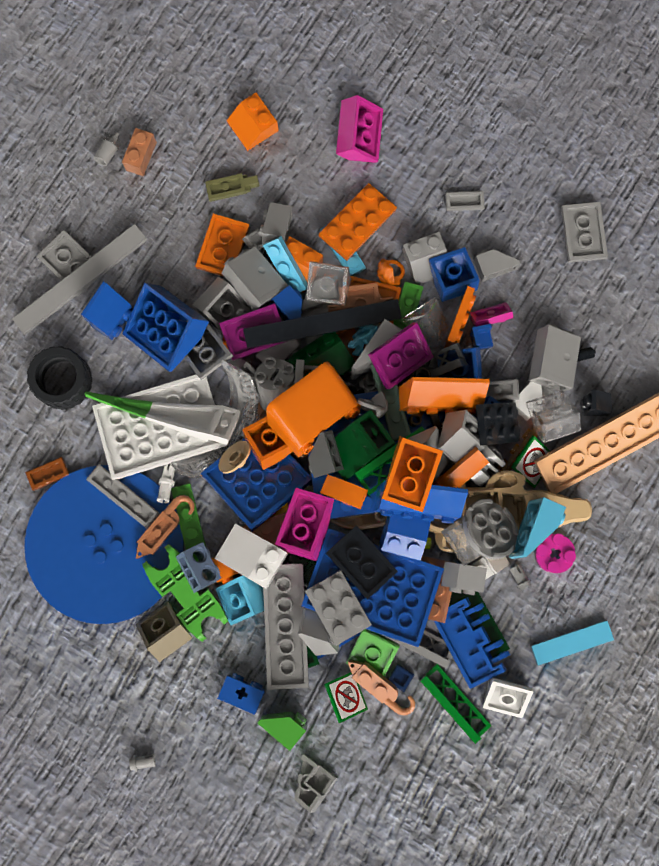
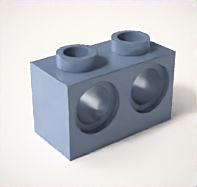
M203 542L176 556L194 593L221 579L219 568L213 563L210 551ZM193 554L197 556L198 561L193 558ZM202 572L207 575V579L203 577Z

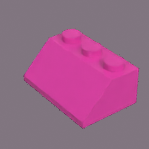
M359 95L341 100L336 154L350 161L377 163L379 160L383 108Z

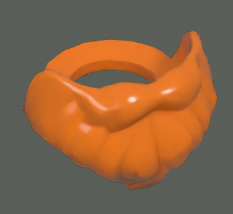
M382 258L378 263L377 276L381 283L396 287L400 286V280L405 275L403 265L397 260ZM389 264L398 265L401 274L394 276L393 268Z

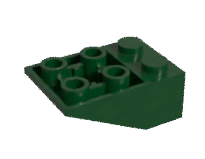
M372 410L359 417L335 437L344 468L339 470L338 473L343 480L347 481L357 471L395 445L394 440Z

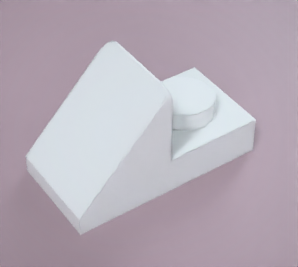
M482 557L470 566L487 568L486 580L500 572L510 563L506 557L497 560Z

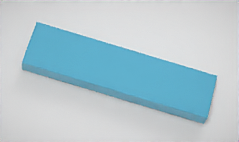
M603 621L531 645V649L539 666L613 641L614 638L608 621Z

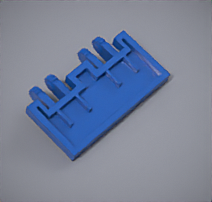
M468 597L448 607L445 623L434 621L471 689L504 673L506 668L503 662L494 666V663L506 658L510 653L509 651H503L492 658L489 651L502 646L504 642L500 639L484 647L491 640L483 626L474 629V627L490 619V616L485 614L473 621L470 614L481 610L484 605L480 603L465 611L464 609L471 605Z

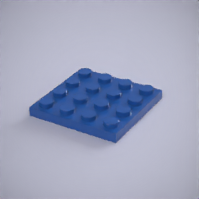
M252 450L246 463L231 473H223L219 470L220 458L201 473L202 477L251 532L288 503L293 497L295 488L303 490L312 483V477L290 454L280 462L263 470Z

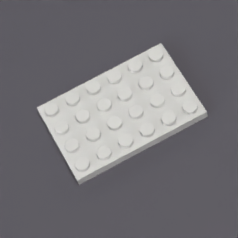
M197 374L121 397L162 403L215 405L207 376L200 380ZM104 403L92 406L112 480L227 446L213 440L205 441Z

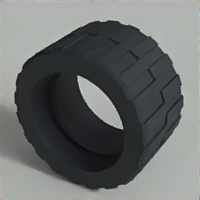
M53 346L43 349L34 356L27 370V383L29 384L30 391L37 399L54 409L66 410L74 408L87 398L85 392L91 391L92 373L87 363L76 352L62 346ZM58 362L73 364L77 371V378L73 387L62 395L49 394L44 388V376L47 370Z

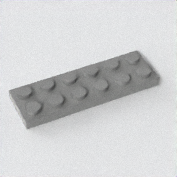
M303 564L281 565L268 589L263 588L267 690L309 688L307 644L298 635L303 611L301 605L305 597Z

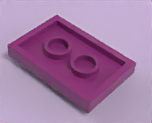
M275 304L219 323L227 347L233 355L231 357L232 361L285 343H275L247 349L244 328L281 322Z
M415 322L368 354L385 389H391L434 357L418 323Z

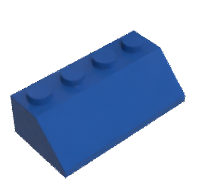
M387 479L377 487L375 512H381L383 516L400 514L402 518L412 519L414 516L421 517V520L424 521L442 519V523H454V521L461 518L468 495V489L432 485L424 510L420 512L382 499Z

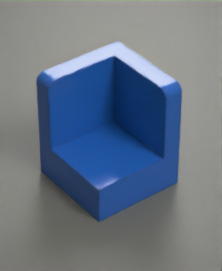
M491 324L472 327L470 337L473 348L480 347V350L493 348L490 333L492 329Z

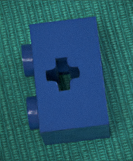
M233 673L232 676L227 675L217 699L255 715L266 691L262 689L263 685L255 681H251V684L243 681L244 677ZM244 687L246 688L245 692L248 693V695H244L241 698L239 697L240 693L237 692V690H241Z

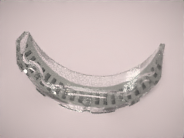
M223 359L221 364L228 375L230 383V402L228 407L241 411L239 420L227 446L179 461H172L170 465L181 475L195 479L202 478L201 473L218 460L231 445L244 439L242 429L257 422L259 419L258 403H260V398L252 381L253 379L247 372Z

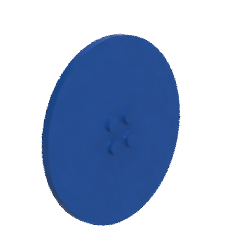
M101 465L108 472H110L108 465ZM90 466L61 478L38 501L26 529L25 560L36 589L57 611L86 623H118L139 616L153 607L162 598L150 582L142 564L148 561L152 567L155 566L157 569L167 568L170 563L169 553L164 547L170 544L179 553L184 551L182 527L179 522V525L153 555L149 554L136 559L137 541L147 528L86 480L97 467ZM142 473L118 479L160 514L172 501L169 498L170 501L167 504L164 503L165 500H163V503L158 502L160 486ZM172 578L168 579L165 583H163V584L160 586V588H161L163 585H165L167 582H169Z

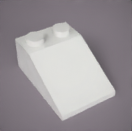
M235 524L214 559L263 588L268 589L288 554L270 542Z

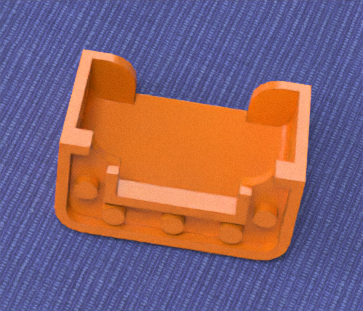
M324 362L271 401L266 408L268 425L298 458L303 454L306 455L311 452L314 447V438L343 416L346 419H354L361 411V405L358 403V400L329 362Z

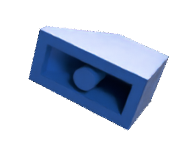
M289 285L272 298L271 305H276L279 316L284 321L301 318L302 296L297 289H293Z

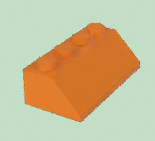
M412 377L398 387L400 411H407V414H417L419 411H426V414H437L438 412H445L446 414L467 410L473 415L476 414V405L484 404L490 381L489 379Z

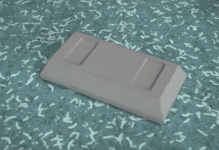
M484 191L446 192V211L485 209Z

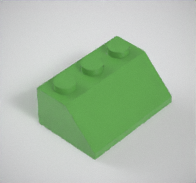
M293 712L264 714L258 721V724L289 751L307 730V719L299 712L296 714Z

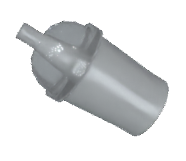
M119 133L107 135L102 139V143L94 156V160L97 163L107 166L114 154L119 151L120 141L117 138Z

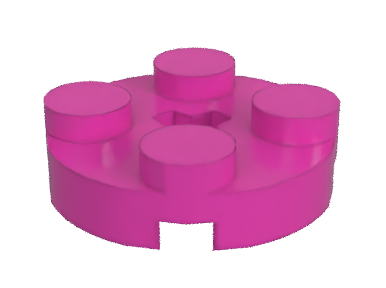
M562 534L549 535L535 549L537 564L542 570L550 573L567 571L576 559L573 543ZM552 548L560 551L558 559L550 556Z

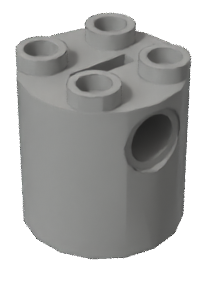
M268 357L255 372L259 403L263 410L266 411L271 401L294 385V366L285 360Z

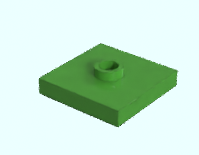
M364 629L361 631L346 664H348L349 660L363 663L366 661L385 677L400 644L378 633Z

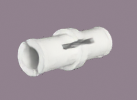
M170 463V466L168 464L164 465L162 478L159 479L160 488L157 501L163 503V500H165V504L170 501L171 488L174 487L175 483L173 478L176 466L173 463Z

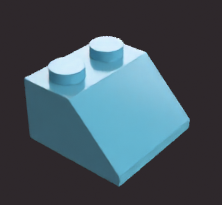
M243 575L216 588L230 626L264 611L263 587Z

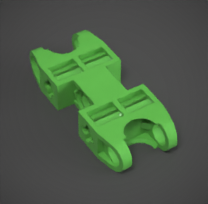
M167 544L164 548L169 553V566L165 569H157L155 566L152 567L148 561H145L142 564L150 582L162 597L168 592H172L183 607L176 613V616L190 633L203 642L207 639L202 632L203 628L201 626L204 618L209 616L215 617L217 620L220 619L224 625L229 621L221 604L209 588L202 594L198 591L194 593L183 571L175 576L181 570L176 556L180 553L170 544ZM172 578L169 582H167L165 585H163V586L160 588V586H161L163 583H165L168 579Z

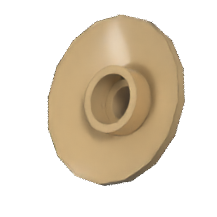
M239 441L231 445L219 460V470L223 473H231L241 468L250 455V444L247 441Z

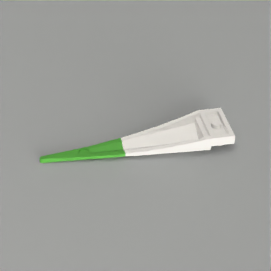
M85 392V396L199 439L205 441L213 440L228 445L241 413L240 410L223 405L151 402Z

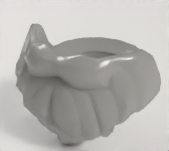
M383 392L372 397V399H358L361 409L364 411L372 410L378 419L383 417L388 410V401Z

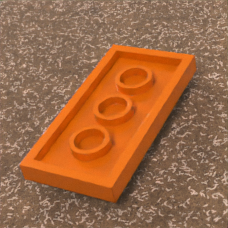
M368 183L318 236L348 261L396 211L397 207Z

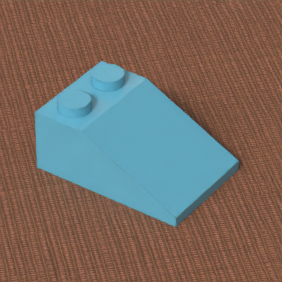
M545 497L529 501L518 530L515 550L509 554V558L527 557L563 523L566 516L564 513L566 507Z

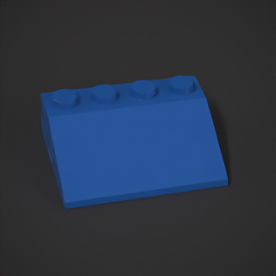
M144 283L123 335L166 370L172 372L201 340L209 321L162 286Z

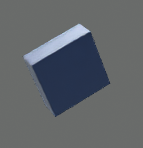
M397 664L388 680L396 688L405 692L414 674Z

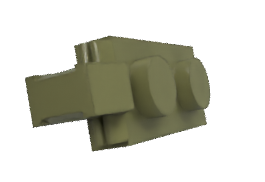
M242 173L205 182L210 202L251 192L252 188L260 186L257 175L248 177L247 174L242 175Z

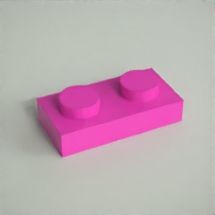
M506 302L470 312V318L474 326L477 327L512 319L513 311Z

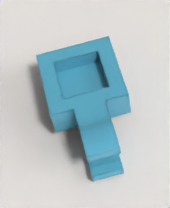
M363 326L352 336L354 340L348 344V348H355L352 355H361L364 344L369 343L378 330V326Z

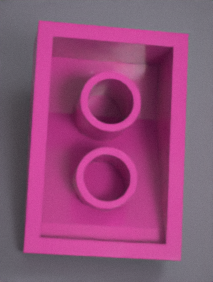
M295 488L275 545L285 552L317 561L328 530L334 499Z

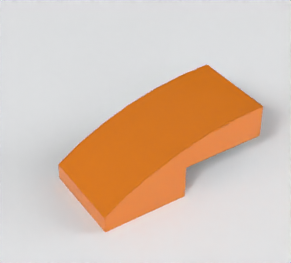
M328 474L320 491V494L326 497L333 498L358 509H361L368 493L367 489Z

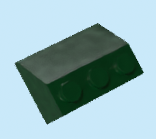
M336 332L322 335L285 359L286 362L294 366V374L296 360H304L305 365L320 366L324 362H329L340 377L352 371V366L355 364L354 359ZM305 371L304 377L308 375L310 372Z

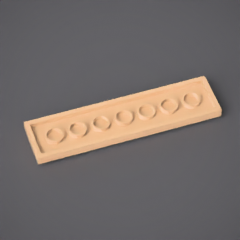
M659 393L534 460L548 492L557 494L658 439Z

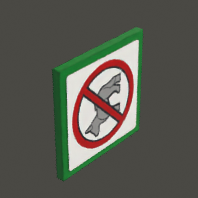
M532 435L511 468L515 472L524 475L525 481L535 489L542 477L534 460L551 451Z
M352 672L324 684L338 723H342L368 710L359 684L352 679Z

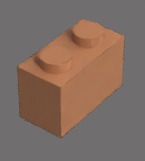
M135 128L122 160L126 171L144 176L157 143L153 133Z

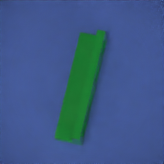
M421 426L419 429L411 433L406 438L412 437L425 430ZM397 444L355 473V477L363 488L368 490L369 496L376 492L377 487L383 482H380L381 477L387 479L388 475L381 474L382 468L386 464L391 465ZM369 476L378 477V483L370 489L364 479Z
M436 664L419 680L476 744L482 739L480 736L491 727V724L440 666ZM436 670L442 675V685L433 684L428 678ZM444 687L453 688L456 691L455 700H448L444 696ZM458 703H466L469 706V715H461L458 712ZM472 710L477 716H472ZM472 718L481 719L485 724L477 733L471 727Z

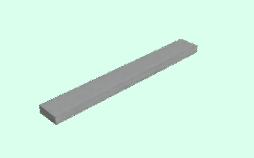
M134 224L12 320L24 335L28 334L145 243L147 238Z

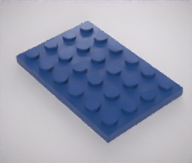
M328 528L307 589L341 571L325 553L346 534ZM375 545L398 571L367 600L344 575L372 624L366 629L419 647L444 568L424 561L381 551V547ZM305 594L301 607L315 611Z

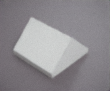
M491 678L488 681L483 708L522 718L533 694V688Z

